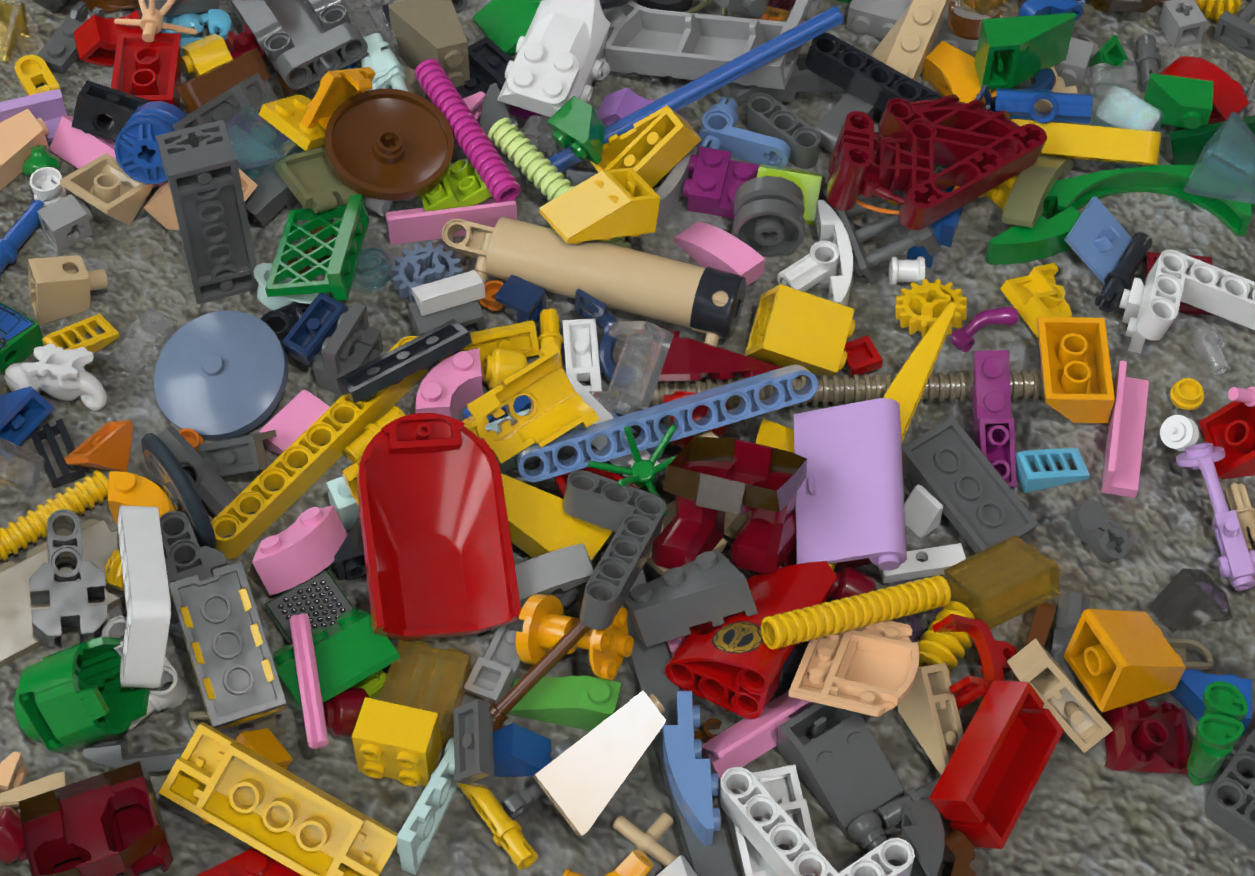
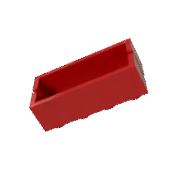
M992 682L929 797L946 820H952L950 826L953 830L961 831L974 847L1003 849L1064 732V729L1050 710L1043 709L1044 702L1029 682Z

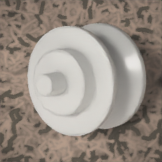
M1173 415L1163 422L1160 436L1166 446L1178 451H1185V448L1197 443L1199 429L1192 419L1182 415Z

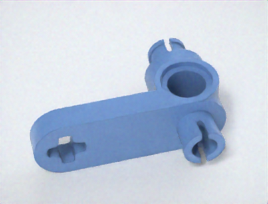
M722 97L719 99L718 104L711 106L709 111L703 115L702 127L698 134L702 139L699 142V148L705 147L730 151L731 158L758 165L767 164L779 167L787 165L791 155V148L785 141L736 128L738 105L735 100L730 98L726 105L727 97Z

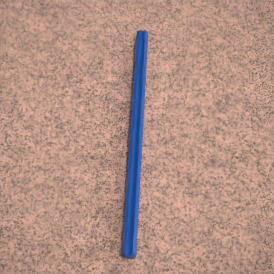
M833 6L608 125L605 128L604 144L609 142V137L615 134L620 136L634 128V123L668 105L671 109L677 111L842 24L844 17L837 6ZM569 147L547 158L551 161V166L554 165L558 168V172H562L583 161Z

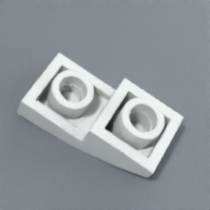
M1135 277L1131 290L1124 289L1119 308L1125 309L1122 322L1128 324L1125 336L1131 337L1128 351L1141 354L1146 338L1138 332L1136 322L1145 286L1141 279Z

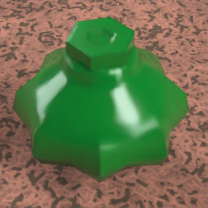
M36 145L31 147V155L24 161L22 172L25 175H32L36 170L43 167H52L60 171L62 162L58 156L50 153L45 145Z

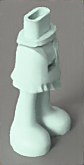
M380 33L363 37L368 44V50L365 56L360 59L361 67H370L376 73L372 80V90L399 89L408 91L405 84L407 77L405 69L391 51L389 43L383 41Z

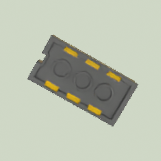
M242 561L212 570L213 578L200 581L197 574L168 583L211 727L218 731L286 710L287 704Z

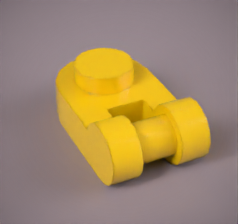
M26 55L15 63L14 69L17 79L27 96L60 89L46 62L40 56ZM43 82L45 83V85L41 87H35V85H38Z

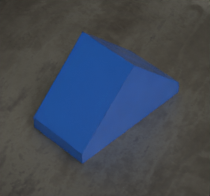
M31 386L0 395V453L5 458L55 409Z
M511 723L493 732L495 777H532L551 762V739L515 723Z

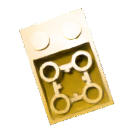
M631 167L602 170L540 207L539 213L560 237L570 244H581L583 241L598 239L608 241L614 237L622 236L639 237L642 234L654 233L656 231L661 197Z

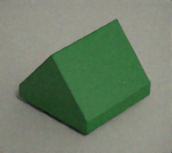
M1113 35L1097 51L1089 66L1108 78H1113L1128 62V58L1117 35Z

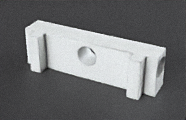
M958 543L907 551V560L895 570H882L879 568L883 584L889 583V586L896 585L897 581L950 573L951 576H958L959 572L966 571L967 561L962 544ZM917 559H923L926 562H920Z

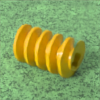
M950 601L947 606L943 607V610L936 615L935 621L928 626V631L918 641V668L946 663L950 677V670H954L958 666L957 660H961L965 656L964 649H969L973 645V640L967 632H934L932 625L950 614L975 619L968 607L956 601Z

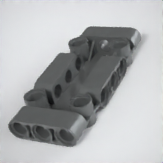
M229 0L243 26L247 25L250 28L263 54L268 55L274 70L281 75L291 89L298 90L322 79L328 71L345 68L362 59L367 53L368 44L350 20L346 7L343 6L341 0Z

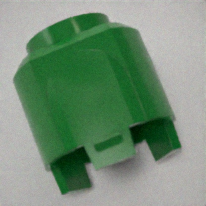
M92 638L88 642H82L42 658L43 661L24 668L14 696V709L18 723L28 737L36 742L43 743L52 752L67 753L120 734L130 727L132 721L146 715L150 692L146 688L135 691V687H121L120 685L121 656L114 649L121 645L119 638Z

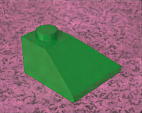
M1150 73L1138 119L1189 129H1197L1200 126L1207 125L1212 111L1214 81Z

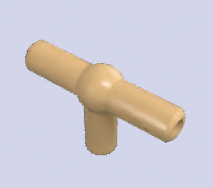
M662 813L646 833L624 816H618L614 821L613 828L633 842L638 850L650 855L664 867H667L678 858L658 843V840L674 823L670 814Z

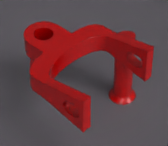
M950 614L932 625L934 632H967L973 639L980 656L978 666H982L979 670L984 678L969 675L949 687L951 694H956L954 697L958 710L986 695L993 681H1004V674L1012 670L1007 661L1018 653L1017 650L1008 642L995 641L991 630L984 621Z

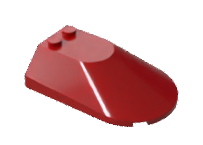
M415 413L397 418L386 424L372 438L361 457L357 472V492L374 634L400 640L473 635L519 620L521 606L503 481L497 458L484 438L480 439L464 426L465 423L450 416L437 413Z

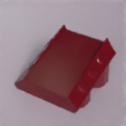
M1144 699L1102 713V717L1113 729L1104 737L1107 758L1105 767L1117 771L1188 774L1187 761L1190 756V745L1185 708H1178L1175 704L1169 702H1162L1158 706H1149L1148 702Z

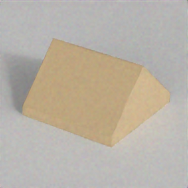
M107 153L60 179L61 186L105 214L129 226L153 188V184L136 181L127 175L117 160Z

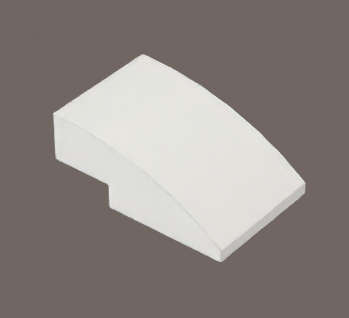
M796 765L752 773L817 848L807 801L802 796ZM741 789L729 790L735 794L744 793ZM726 814L742 875L779 876ZM762 816L753 818L759 822L768 821L766 817ZM780 844L777 846L782 850L793 849L790 845ZM813 873L801 874L802 876H816Z

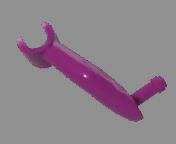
M1011 306L982 311L963 329L958 328L951 335V342L960 351L968 352L975 344V339L972 336L980 328L989 324L1014 325L1018 322L1019 313L1016 308Z

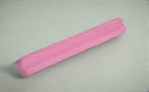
M302 613L291 616L289 622L307 742L310 748L317 749L326 747L329 740L310 620L307 614Z

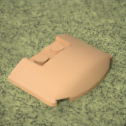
M889 620L810 640L789 689L788 696L874 717H879L891 711L908 694L917 675L919 646L918 642L912 643L909 636H912V628L908 624Z

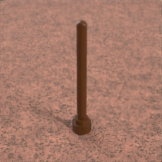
M579 619L496 705L492 703L489 706L490 715L493 718V732L505 727L504 722L508 719L506 715L591 628L585 626Z

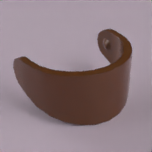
M951 1L948 7V26L950 30L961 38L978 40L982 20L967 19L955 14V2ZM999 10L995 16L988 19L1003 18V11Z

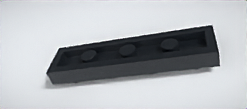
M452 319L336 380L340 391L356 404L359 401L371 398L375 393L388 386L400 383L405 377L419 370L429 368L432 363L448 355L458 353L461 348L473 342L469 331Z

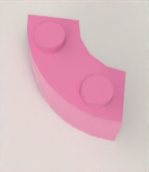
M479 349L458 352L438 363L426 375L417 392L416 413H437L455 418L460 409L483 395Z
M333 505L324 508L312 507L301 513L298 519L283 532L262 540L252 563L269 595H274L306 582L334 562V556L348 534Z

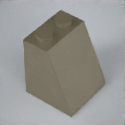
M405 0L388 4L393 50L414 70L425 60L436 59L455 88L463 86L466 80H470L468 42L452 0Z

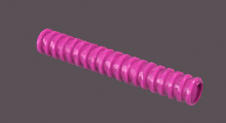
M436 59L425 60L417 66L414 74L421 87H423L424 92L428 95L432 104L446 117L454 138L467 155L468 160L471 161L472 166L476 169L477 174L480 175L481 180L489 189L496 203L514 201L521 192L519 183L516 182L515 177L511 174L505 162H503L502 157L498 154L492 142L489 141L488 136L483 128L480 127L479 122L467 107L462 96L458 93L448 75L445 74L439 61Z

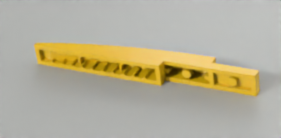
M950 302L910 355L883 397L895 400L900 405L901 443H903L953 323L957 307L955 303ZM837 563L829 564L833 571Z

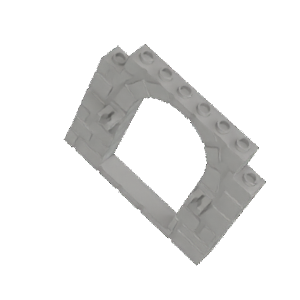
M796 0L787 22L657 10L630 1L620 7L602 10L605 18L611 23L603 50L604 57L607 58L610 71L635 72L641 75L672 76V78L695 80L811 19L817 14L822 0ZM804 44L730 83L785 90L798 59V54L801 52Z

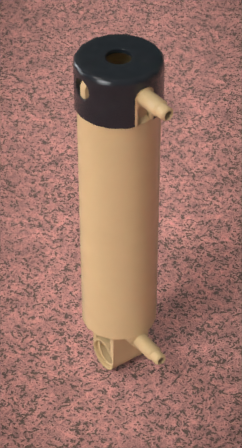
M504 216L498 220L495 228L462 219H452L442 229L443 241L455 253L477 259L474 270L481 277L484 284L486 283L487 276L507 281L511 275H515L546 291L575 298L576 291L579 288L607 307L706 334L704 343L717 346L719 338L730 339L740 318L746 292V278L742 275L711 267L704 268L598 240L583 241L581 244L566 243L554 229ZM465 230V239L460 243H453L454 234L457 231Z

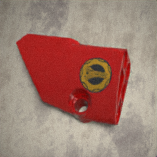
M818 561L778 568L776 572L761 573L746 579L758 614L747 617L746 612L742 611L723 617L725 624L713 627L712 621L690 627L691 634L685 637L665 667L667 678L676 686L692 691L693 694L744 718L756 719L760 717L777 690L783 665L796 645L790 644V646L780 647L775 650L768 648L761 635L762 620L768 616L783 614L788 611L793 612V610L825 603L837 576L827 561Z

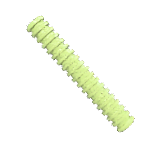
M509 118L498 120L490 128L488 138L494 141L496 147L501 148V152L507 155L511 162L514 161V165L517 168H521L522 174L528 175L527 179L530 182H534V186L537 189L541 188V193L544 196L548 195L547 200L549 202L575 187L571 186V182L568 179H564V175L558 172L556 166H551L549 159H544V154L538 152V148L535 145H531V141L525 138L523 132L518 131L516 125H511ZM623 236L614 237L608 241L598 239V241L630 249L632 246L629 242H624L625 238Z

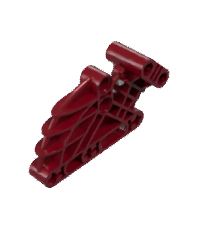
M955 94L938 100L909 102L903 98H893L888 101L878 126L879 133L883 137L874 132V122L868 114L861 111H852L846 115L828 163L829 183L827 186V199L832 207L841 211L852 209L858 196L861 194L866 198L877 196L886 201L890 199L902 205L898 216L901 224L911 230H921L1033 166L1046 143L1047 134L1041 127L1035 124H1025L1020 127L1015 122L1009 120L1010 113L1006 110L995 113L983 108L985 104L981 100H974L969 103L958 102L959 97ZM934 164L950 166L934 175ZM951 186H960L952 192H943ZM893 190H903V198L893 194Z

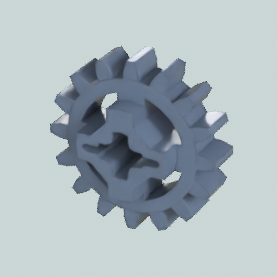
M428 241L424 248H421L418 243H414L413 251L404 248L402 250L403 258L395 257V266L391 267L394 290H399L401 299L409 296L410 303L416 302L411 288L463 273L460 258H455V251L451 249L445 252L444 244L438 245L437 248H432L431 241Z

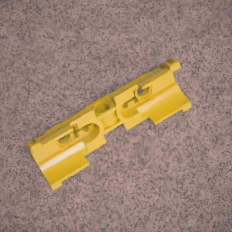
M555 341L539 350L540 358L502 380L500 385L467 404V408L472 416L467 417L461 422L465 423L464 426L480 439L484 438L501 464L534 443L543 447L579 424L587 428L600 420L595 410L587 405L578 392L575 391L562 369L559 358L560 349ZM525 395L531 401V409L526 415L520 416L514 411L513 404L517 397ZM505 405L507 414L514 419V422L510 423V419L505 418L497 424L499 429L497 432L491 429L486 430L485 426L489 423L487 417L491 415L494 418H499L506 414L501 409ZM355 462L342 470L341 474L359 507L357 492V472L359 466Z

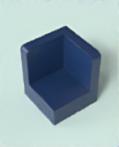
M511 275L496 293V301L517 311V323L533 320L536 324L540 319L541 310L546 309V290L520 277Z

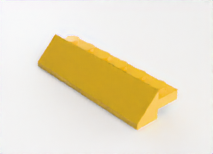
M204 722L198 725L183 754L176 760L158 792L302 876H380L397 846L398 833Z

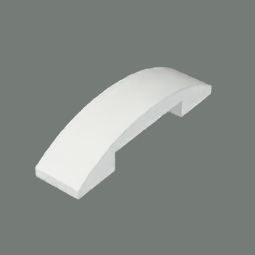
M817 200L815 223L818 241L832 242L839 249L838 276H830L828 298L829 301L847 306L853 272V254L850 239L836 212L824 200Z

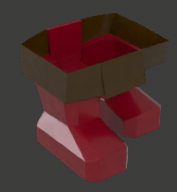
M693 437L668 465L663 490L676 494V516L653 541L651 560L656 566L668 569L681 567L695 560L698 555L712 551L722 540L726 512L738 515L747 512V521L732 545L731 561L736 567L764 574L776 572L797 544L796 516L793 514L797 491L806 478L807 458L782 449L739 439Z
M140 761L19 801L23 839L32 876H113L124 872L125 876H139V872L162 865L164 871L168 870L174 860L150 775Z

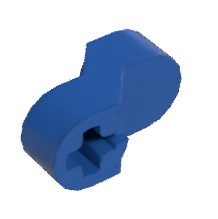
M1027 0L1020 7L1018 14L1020 17L1075 13L1076 22L1083 13V7L1077 0Z

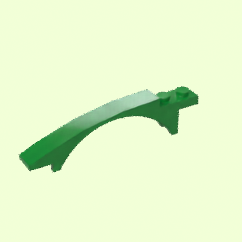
M1153 165L1099 171L1057 180L1043 201L1042 215L1053 217L1070 206H1073L1078 211L1085 207L1094 196L1101 199L1120 193H1159L1193 203L1217 217L1235 236H1245L1252 218L1251 207H1255V176L1216 175L1215 165Z

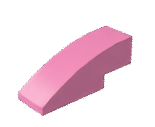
M696 222L674 237V242L704 268L711 267L742 275L746 278V287L764 275L765 258L737 237L718 227Z

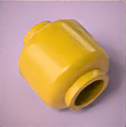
M503 348L494 349L490 355H485L482 381H486L490 390L501 384L502 380L528 365L525 353Z

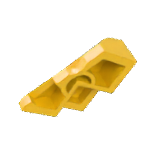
M1055 263L1036 266L1029 275L1006 280L1000 288L1037 338V317L1073 316L1070 306L1064 297L1066 294L1064 286L1056 284L1054 275L1058 272V267Z

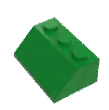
M348 610L337 617L338 622L326 629L325 627H319L312 630L323 703L401 658L387 636L373 633L371 614L363 610ZM287 645L273 653V662L286 702L303 712L293 645Z

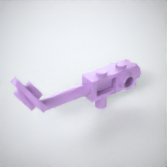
M1212 443L1191 445L1185 448V452L1176 456V462L1180 467H1192L1194 470L1201 469L1215 513L1212 527L1222 557L1217 559L1222 578H1229L1231 587H1234L1236 591L1252 588L1255 586V551L1247 549L1236 511H1229L1214 465V462L1225 458V450L1223 447H1213Z

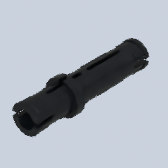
M1138 232L1133 235L1131 242L1115 269L1105 277V285L1095 299L1096 306L1100 305L1104 299L1099 307L1100 310L1112 312L1124 289L1129 290L1134 273L1153 243L1150 238L1143 245L1148 238L1147 234Z

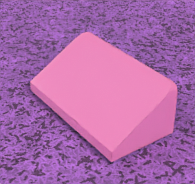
M302 390L259 431L260 433L276 430L277 437L263 440L268 451L281 455L330 407L309 391Z

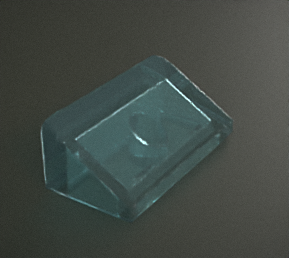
M1119 84L1113 86L1095 113L1098 118L1113 128L1158 132L1165 115Z

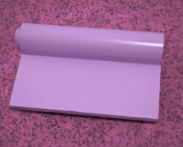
M879 398L794 414L795 454L807 458L806 478L798 489L796 496L797 564L827 561L828 564L869 558L872 563L878 565L882 570H895L907 560L899 403L892 399Z

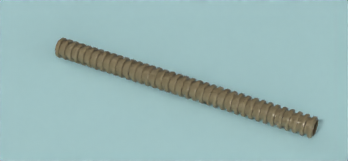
M1011 370V400H1017V397H1021L1022 400H1027L1028 397H1031L1032 400H1037L1039 396L1045 400L1042 371L1038 373L1037 370H1031L1030 373H1027L1026 370H1021L1020 373H1017L1015 370ZM963 371L958 372L957 375H954L953 372H948L947 375L938 372L936 376H933L931 373L919 403H922L923 399H926L928 403H932L933 399H937L938 402H943L944 399H947L949 402H953L954 399L964 402L965 398L972 402L971 386H974L973 371H969L968 375H964ZM885 373L884 377H880L879 374H874V377H870L869 374H864L863 377L854 374L852 378H849L847 374H844L842 378H838L837 375H832V378L822 375L820 379H817L818 389L816 394L811 399L800 403L802 406H806L807 402H811L812 406H816L818 402H822V405H827L828 402L838 405L839 402H843L845 405L849 404V401L856 403L883 398L898 373L894 377H891L889 373ZM801 376L800 379L795 378L792 383V389L800 390L806 383V376ZM738 377L737 381L743 380V378ZM706 378L705 382L695 380V382L663 381V383H658V381L653 380V383H651L652 407L662 404L663 396H670L675 391L700 393L736 381H732V378L727 379V381H722V379L711 381L710 378ZM766 385L762 387L759 392V399L767 400L773 393V386ZM732 395L726 402L729 403L731 408L733 404H738L739 406L740 396Z

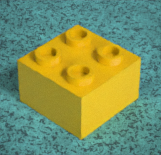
M365 697L352 735L358 771L374 779H381L383 777L396 779L410 787L427 786L433 771L436 769L442 750L438 713Z

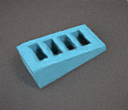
M1078 448L1027 450L1015 453L1016 476L1024 493L1082 481L1090 477ZM1072 459L1077 470H1071L1067 460ZM1060 462L1063 470L1059 471L1055 463ZM1044 465H1048L1050 471H1046ZM1036 467L1038 472H1033L1032 468Z

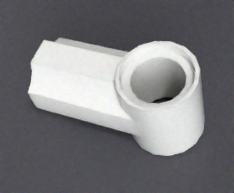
M829 241L816 242L811 247L810 254L777 274V282L802 292L807 291L818 283H829L830 276L837 275L838 247Z

